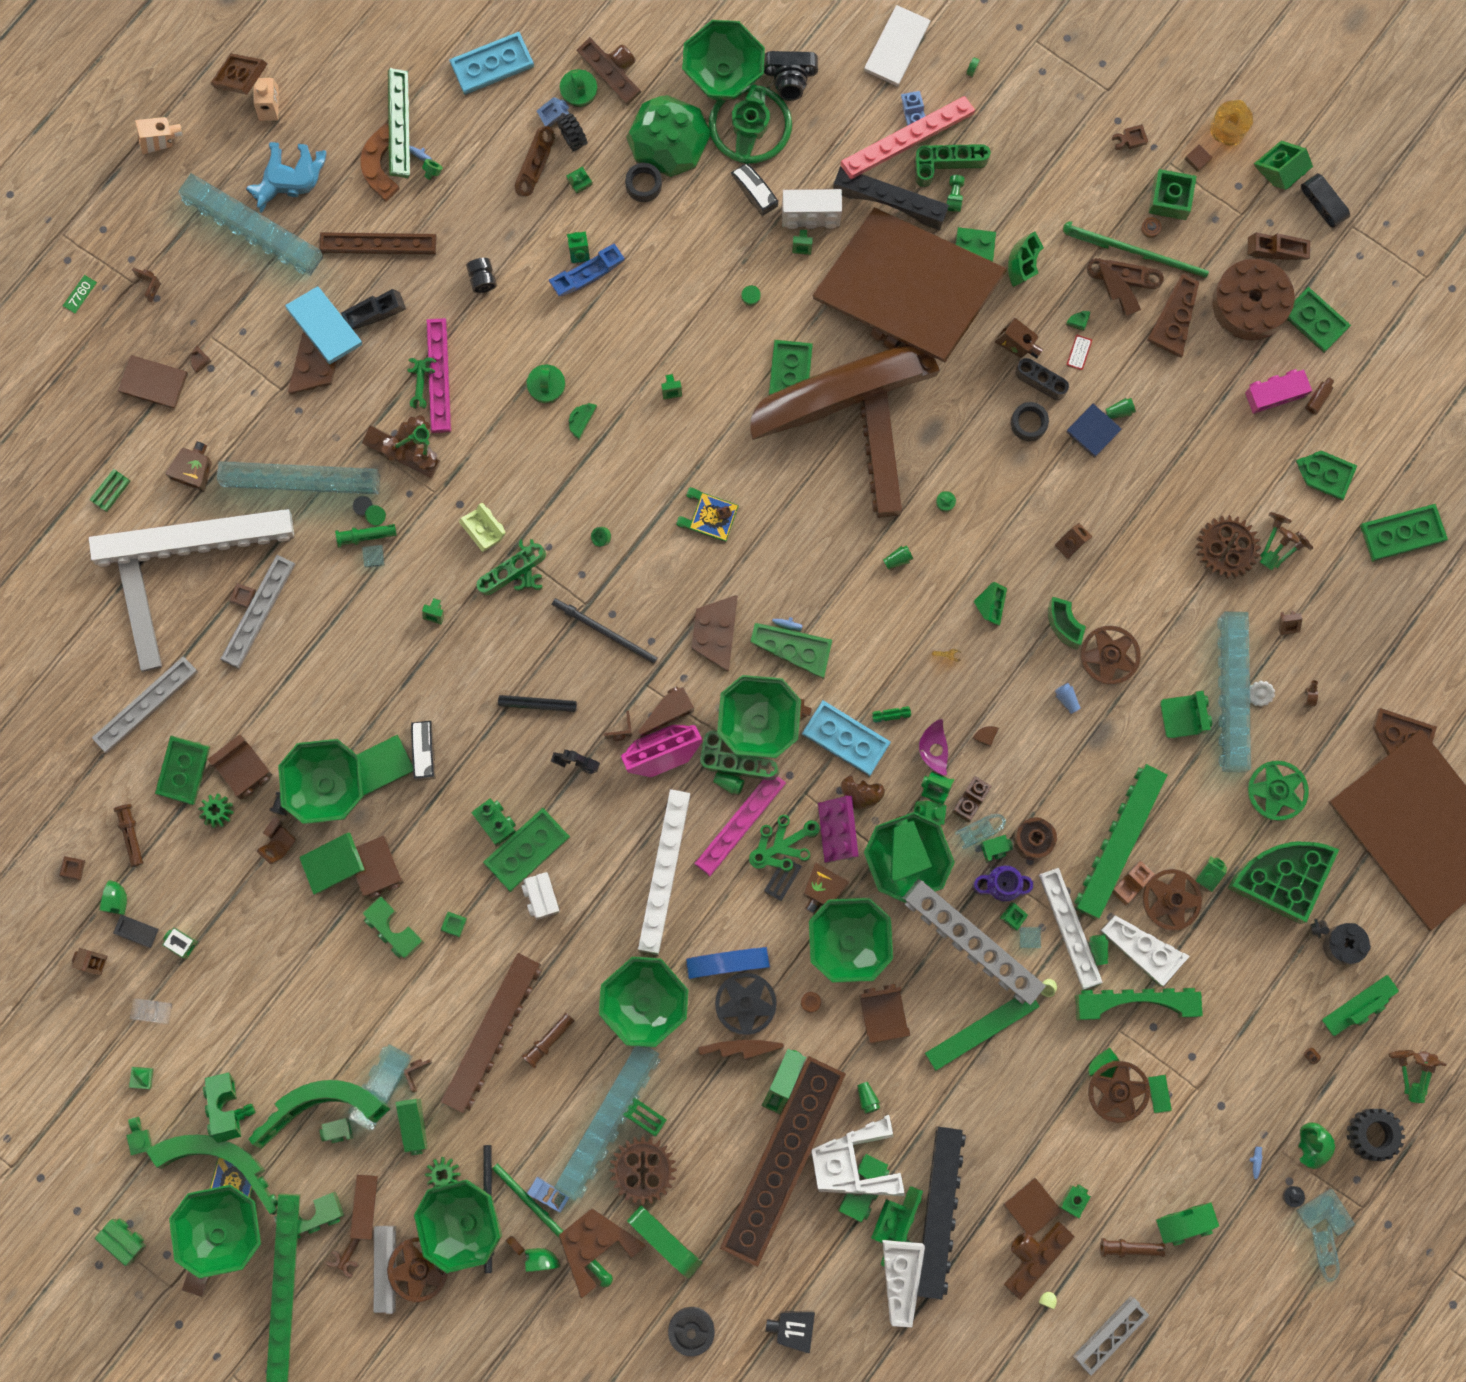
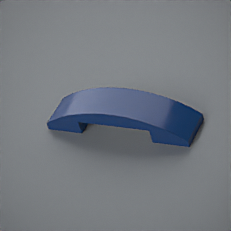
M614 243L599 251L598 256L569 272L563 271L549 279V283L559 297L564 296L598 280L621 264L625 258Z
M767 947L686 958L689 979L770 968Z

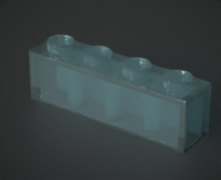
M391 1044L382 1048L378 1056L381 1058L378 1065H373L369 1072L370 1080L367 1084L364 1083L362 1085V1088L377 1095L386 1104H388L404 1074L403 1070L408 1067L413 1057ZM352 1105L348 1111L351 1114L349 1120L373 1131L377 1123L368 1120Z

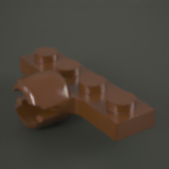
M589 37L576 50L627 106L641 93L640 89L625 74L636 61L634 55L626 46L621 44L613 52L607 54Z
M408 422L401 423L395 436L370 425L362 444L382 453V441L385 438L391 439L395 437L400 442L410 435L405 431ZM413 441L404 444L402 458L396 461L429 478H433L441 460L436 459L433 468L427 467L425 470H422L412 460L418 444H415Z
M1059 1221L1039 1242L1027 1232L1019 1234L1011 1244V1251L1021 1260V1264L1004 1283V1286L1021 1300L1075 1236Z

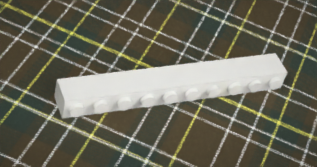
M287 509L89 537L91 560L95 565L105 567L117 561L119 564H126L130 562V559L147 561L150 560V557L156 556L158 558H168L170 554L188 555L192 551L204 553L209 552L213 548L226 550L230 546L247 547L250 543L267 544L270 543V540L277 539L278 541H288L294 537L292 514Z

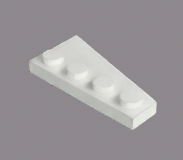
M1113 916L1101 930L1107 938L1161 987L1166 984L1190 957L1117 916Z
M882 1240L890 1324L892 1326L912 1327L925 1246L923 1243Z

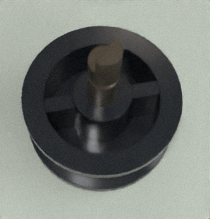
M685 1307L674 1314L669 1323V1341L673 1348L682 1355L698 1356L704 1353L713 1343L715 1336L712 1318L706 1311L698 1307Z

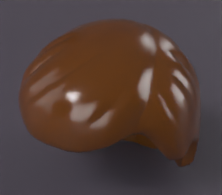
M848 776L841 782L843 795L852 796L853 808L857 810H864L875 806L882 800L885 794L884 786L880 783L869 785L862 780L861 783L856 784L853 776Z

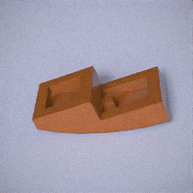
M1140 860L1114 887L1112 893L1126 906L1155 874Z

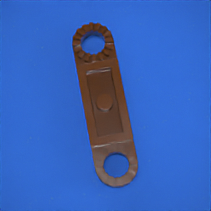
M549 126L540 127L536 131L516 179L515 191L521 197L532 195L531 193L534 192V187L550 154L555 134L554 130ZM544 131H546L548 135L547 141H545L543 138L544 136H542L544 135ZM523 182L527 185L526 191H523L521 187Z
M1101 258L1092 259L1087 265V273L1094 279L1103 280L1101 273L1094 272L1091 266L1103 262L1122 277L1127 285L1158 289L1164 281L1163 273L1160 270L1146 268L1145 266L1103 260ZM1155 275L1158 277L1159 282L1151 283L1148 277Z

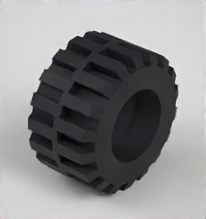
M1378 1108L1365 1109L1362 1112L1356 1113L1355 1118H1351L1349 1121L1351 1126H1347V1131H1350V1135H1347V1140H1351L1349 1146L1355 1149L1354 1153L1356 1155H1360L1361 1158L1369 1161H1385L1394 1158L1393 1155L1399 1154L1400 1151L1398 1149L1403 1148L1404 1143H1401V1140L1405 1139V1135L1401 1133L1404 1127L1399 1125L1401 1121L1399 1118H1394L1395 1114L1392 1112H1386L1387 1110ZM1374 1122L1380 1124L1385 1133L1384 1141L1379 1147H1373L1367 1140V1129Z

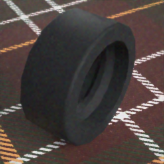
M639 163L632 166L627 172L625 179L627 193L638 202H649L658 197L662 187V178L659 170L649 163ZM641 173L650 174L654 177L655 186L650 191L639 192L633 187V178Z
M1026 402L1018 406L1011 418V429L1015 436L1028 442L1041 438L1049 424V416L1045 408L1034 402ZM1031 411L1039 415L1041 418L1040 428L1031 433L1021 429L1018 420L1022 413Z

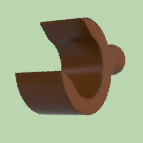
M1312 680L1309 688L1305 689L1307 701L1304 703V706L1315 707L1317 705L1318 681Z

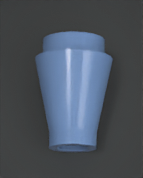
M1069 683L1055 690L1057 694L1055 697L1069 710L1070 714L1081 708L1073 686L1070 687Z

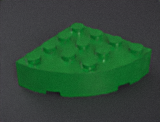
M1301 841L1274 846L1246 862L1234 875L1227 889L1296 923H1307L1340 849L1323 843Z

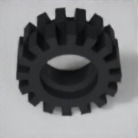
M569 113L557 120L560 132L572 151H576L588 144L586 135L573 114Z

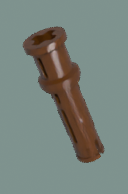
M125 804L115 807L113 810L117 813L119 821L117 826L123 832L130 866L134 867L142 865L144 862L134 828L136 821L133 820L131 812L132 804Z
M565 1012L540 1041H535L533 1043L534 1046L526 1055L523 1054L521 1057L535 1069L540 1059L544 1055L547 1056L549 1054V1048L575 1020Z
M1101 1238L1100 1241L1101 1257H1106V1255H1117L1119 1258H1123L1126 1255L1165 1256V1251L1157 1250L1165 1249L1164 1243L1126 1242L1123 1239L1109 1241L1106 1238Z

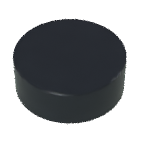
M359 496L353 502V510L358 516L365 517L366 509L373 505L370 498Z

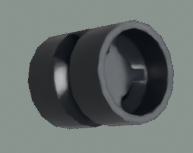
M477 258L466 264L474 293L489 292L497 287L495 276L492 275L493 269L489 258Z

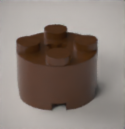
M1039 817L1025 820L1015 830L1013 836V844L1016 851L1022 858L1027 860L1043 859L1052 852L1057 842V833L1054 826ZM1033 835L1035 836V838H1039V841H1037L1036 843L1035 841L1031 840V837H1033Z

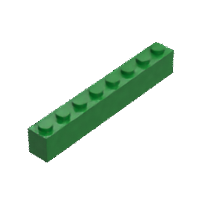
M1145 764L1142 768L1138 767L1134 775L1136 781L1133 786L1130 785L1125 794L1128 798L1125 804L1121 803L1117 810L1119 817L1117 821H1112L1108 829L1111 833L1108 839L1105 838L1100 846L1102 852L1099 857H1095L1091 865L1094 869L1091 875L1087 874L1082 885L1085 888L1082 893L1079 892L1074 900V903L1077 904L1075 907L1076 911L1094 920L1100 919L1168 774L1148 764Z

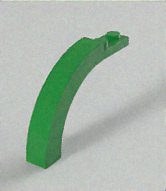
M341 1080L311 1082L290 1091L274 1103L278 1111L272 1113L262 1126L256 1128L248 1140L252 1145L262 1149L296 1116L313 1106L323 1103L341 1102L353 1105L368 1120L377 1123L391 1108L377 1095L350 1082Z
M183 1135L164 1140L146 1150L156 1168L163 1169L181 1158L193 1155H213L223 1158L243 1173L269 1214H277L278 1198L274 1193L271 1195L268 1191L269 1184L263 1176L259 1177L260 1174L265 1172V1169L250 1153L232 1142L223 1141L216 1143L214 1138L209 1135Z

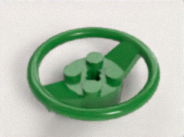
M753 84L743 92L748 93L745 100L736 103L732 110V126L734 133L737 135L736 152H733L724 145L716 127L718 112L727 100H717L709 116L710 135L715 146L728 158L748 164L761 163L778 155L788 143L792 132V117L785 101L774 91L764 86ZM765 96H767L780 107L785 121L784 133L779 143L773 149L761 155L751 156L756 140L761 139L769 127L770 111L765 106ZM750 116L754 117V120L748 119L750 118Z

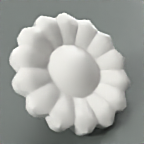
M1267 681L1254 682L1253 685L1249 686V690H1247V698L1254 706L1259 705L1262 707L1273 701L1275 690Z

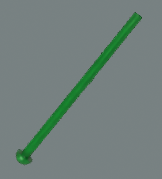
M1068 221L1063 226L1065 235L1109 249V246L1129 253L1141 255L1143 259H1150L1207 278L1209 274L1208 270L1073 226V221Z
M497 1163L492 1170L559 1238L558 1235L563 1230L548 1216L549 1213L543 1210ZM596 1259L586 1266L602 1282L599 1286L606 1288L612 1284L613 1277L611 1273L609 1274Z

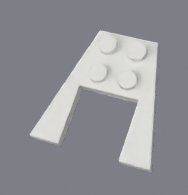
M889 1115L880 1121L865 1125L866 1127L858 1131L849 1132L847 1136L838 1140L834 1139L812 1149L819 1192L905 1196L901 1173L859 1181L853 1145L892 1138L893 1132Z

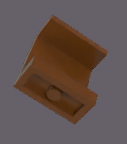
M238 735L207 759L231 787L234 795L240 800L251 796L257 786H263L270 781L269 777L273 775L241 735Z
M384 835L356 847L365 870L356 874L355 877L365 898H377L381 896L382 891L387 889L389 892L400 888V884L404 883L388 847L387 838Z
M895 984L883 986L884 990L876 991L875 988L864 989V994L859 995L869 1044L911 1036L910 1030L907 1028L900 993L902 989L901 987H896Z

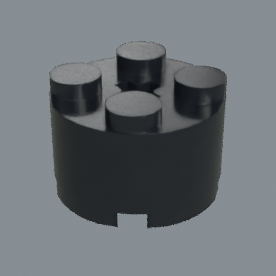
M1344 923L1332 927L1330 932L1325 935L1323 950L1327 958L1339 965L1358 963L1367 956L1371 949L1366 931L1356 923ZM1347 941L1349 945L1345 948L1344 944Z

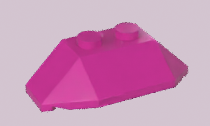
M671 725L635 740L627 751L621 755V758L628 773L654 777L689 762L703 741L695 725Z

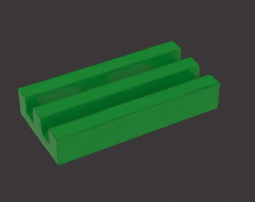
M113 469L89 500L105 512H108L131 481ZM121 480H123V482L121 483V485L117 488V490H116V491L114 492V494L110 497V499L107 501V503H106L105 505H103L104 501H105V500L107 499V497L113 492V490H114V488L117 486V484H118Z
M634 1097L632 1100L633 1104L628 1106V1112H624L623 1115L656 1137L667 1119ZM638 1105L661 1120L659 1124L637 1110ZM636 1113L638 1116H640L641 1118L655 1126V1130L653 1131L645 1124L634 1118L632 1114Z

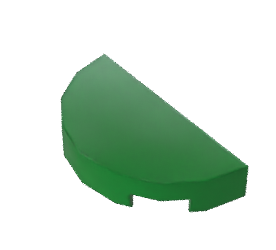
M587 403L575 407L571 412L569 428L573 436L578 440L582 437L597 409V405Z

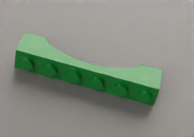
M1175 988L1162 989V992L1154 993V989H1142V993H1134V989L1121 990L1122 993L1114 994V990H1101V994H1093V990H1082L1081 994L1075 995L1076 1020L1100 1019V1014L1120 1004L1133 1002L1152 1003L1166 1007L1178 1013V1018L1202 1017L1201 992H1195V988H1182L1183 992H1175Z

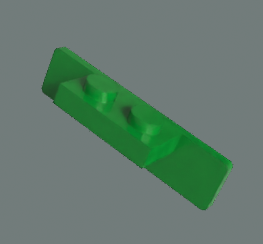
M1385 975L1325 1016L1322 1022L1332 1036H1336L1350 1025L1358 1024V1026H1361L1369 1020V1015L1372 1013L1376 1015L1386 1009L1384 1005L1389 1002L1388 999L1397 994L1399 990L1391 978Z
M910 1186L903 1205L886 1199L871 1239L883 1243L882 1240L906 1242L908 1231L914 1222L917 1207L921 1203L923 1191ZM884 1256L881 1261V1266L885 1267Z

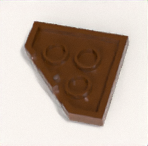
M1382 708L1377 710L1373 724V730L1387 755L1420 729L1423 730L1433 743L1437 729L1436 726Z

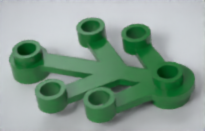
M780 815L778 817L779 826L774 845L767 850L768 838L772 836L773 831L771 826L763 825L760 829L761 838L758 849L753 850L749 856L751 866L756 869H763L768 865L781 868L785 872L791 871L793 869V862L790 859L778 860L771 858L777 853L799 858L803 862L808 861L811 857L808 849L802 848L798 850L789 846L806 836L809 838L818 836L820 832L819 824L813 820L807 821L803 829L784 839L790 819L787 815ZM785 818L788 820V822L786 824H781L780 820ZM814 825L815 830L809 831L808 826ZM768 828L770 833L764 834L763 830ZM802 852L808 853L806 858H802L800 855ZM761 855L763 857L762 861H756V856ZM785 862H789L791 866L789 868H784L783 864Z

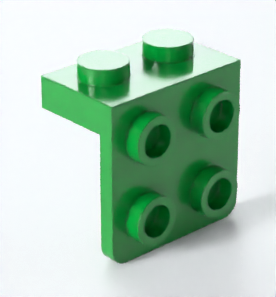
M1204 690L1196 691L1192 695L1167 698L1160 701L1167 738L1206 734L1211 730L1212 718L1207 712L1209 701L1207 695H1204Z

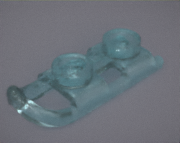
M991 814L956 831L955 834H960L965 844L962 846L964 850L1001 831L1005 826L1006 820L1003 815ZM1000 818L1002 824L994 830L989 819ZM978 825V829L974 831L971 830L972 827ZM982 833V837L978 839L975 838L976 835Z
M1327 1226L1328 1231L1316 1232V1228L1311 1229L1322 1276L1327 1282H1333L1339 1275L1340 1265L1332 1228ZM1331 1243L1333 1252H1328L1327 1244ZM1336 1265V1271L1332 1278L1327 1276L1324 1266Z

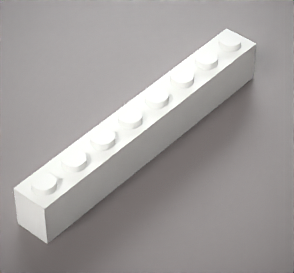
M670 789L638 951L659 955L690 800V793Z

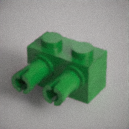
M489 798L471 813L497 847L516 832L514 830L516 824L510 816L505 818L501 812L504 808L498 800L493 802Z

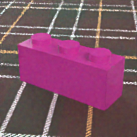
M1294 369L1287 372L1285 376L1279 377V375L1268 378L1266 382L1256 381L1250 384L1245 395L1252 413L1255 414L1305 398L1312 392L1305 371Z

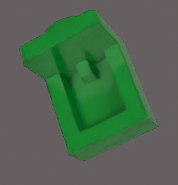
M586 231L567 234L571 263L589 261L590 255Z
M917 801L913 812L940 825H944L947 805L931 801Z
M1210 856L1207 864L1198 874L1195 881L1213 892L1226 874V864L1221 859H1214Z

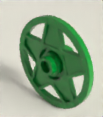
M1270 761L1259 766L1251 775L1248 783V796L1252 806L1259 814L1270 820L1283 821L1295 817L1303 810L1308 800L1309 787L1305 776L1296 766L1285 761ZM1277 765L1287 767L1295 773L1283 776ZM1265 768L1266 781L1253 784L1257 775ZM1301 782L1304 791L1302 801L1294 792ZM1254 795L1266 799L1265 811L1257 804ZM1282 806L1295 810L1288 815L1276 816Z

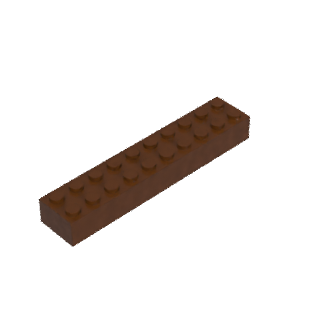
M807 1056L789 1099L783 1108L719 1247L721 1250L756 1267L759 1266L846 1073Z

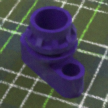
M999 866L989 875L977 877L973 881L972 888L978 895H992L999 901L1007 902L1031 892L1033 881L1028 876H1022L1014 867ZM979 880L986 881L987 890H980L977 883ZM1023 881H1025L1028 884V889L1026 891H1022L1024 883Z

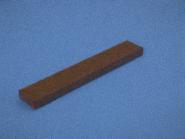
M320 232L319 251L320 253L436 255L437 236L436 234Z

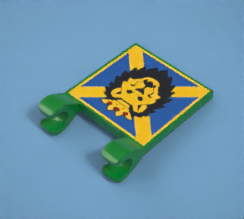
M689 487L686 496L699 500L693 519L691 521L679 516L676 525L726 542L739 505ZM729 506L732 515L725 519H719L716 515V510Z
M218 1157L210 1189L232 1185L251 1198L253 1188L243 1173L230 1162Z

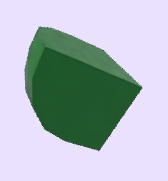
M109 880L104 888L99 910L125 915L127 894L118 882Z
M1111 1048L1103 1051L1093 1059L1088 1070L1091 1077L1101 1066L1112 1061H1120ZM1117 1066L1107 1069L1100 1076L1112 1078Z
M533 1248L525 1250L526 1272L561 1267L559 1259L548 1249Z

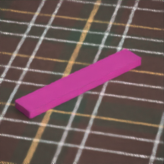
M446 318L426 319L428 357L436 360V363L429 365V368L435 370V373H429L431 433L451 432Z
M780 777L774 780L763 779L694 864L710 877L777 796L786 782Z

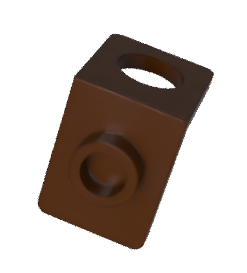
M133 267L132 271L136 277L151 282L145 297L152 303L161 285L160 281L151 271L146 269L141 271Z
M1078 523L1055 544V547L1068 559L1084 543L1090 540L1092 535Z
M626 711L628 730L604 733L605 739L613 738V741L625 740V737L632 736L629 711Z
M281 827L270 842L258 848L257 852L269 864H273L286 855L296 842V838L284 827ZM265 851L270 852L274 858L269 857Z
M421 1059L410 1063V1068L403 1070L412 1093L417 1092L410 1072L431 1064L432 1060L429 1059L424 1062Z

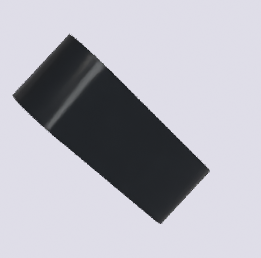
M1317 173L1301 184V190L1330 227L1334 228L1350 217L1348 207L1321 174Z
M1023 358L1019 361L1015 371L1019 380L1054 400H1061L1065 397L1069 389V383L1066 379L1032 359ZM1021 367H1028L1030 372H1023ZM1043 376L1047 381L1040 382L1038 377ZM1060 386L1063 392L1056 391L1054 387Z

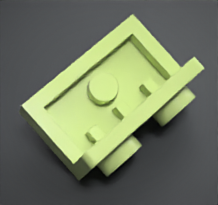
M483 503L479 504L476 510L465 515L459 521L482 552L500 543L506 533L503 526L493 517L490 509L486 508Z

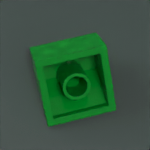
M1282 140L1254 163V166L1273 186L1284 190L1290 188L1298 179L1313 168L1307 148Z

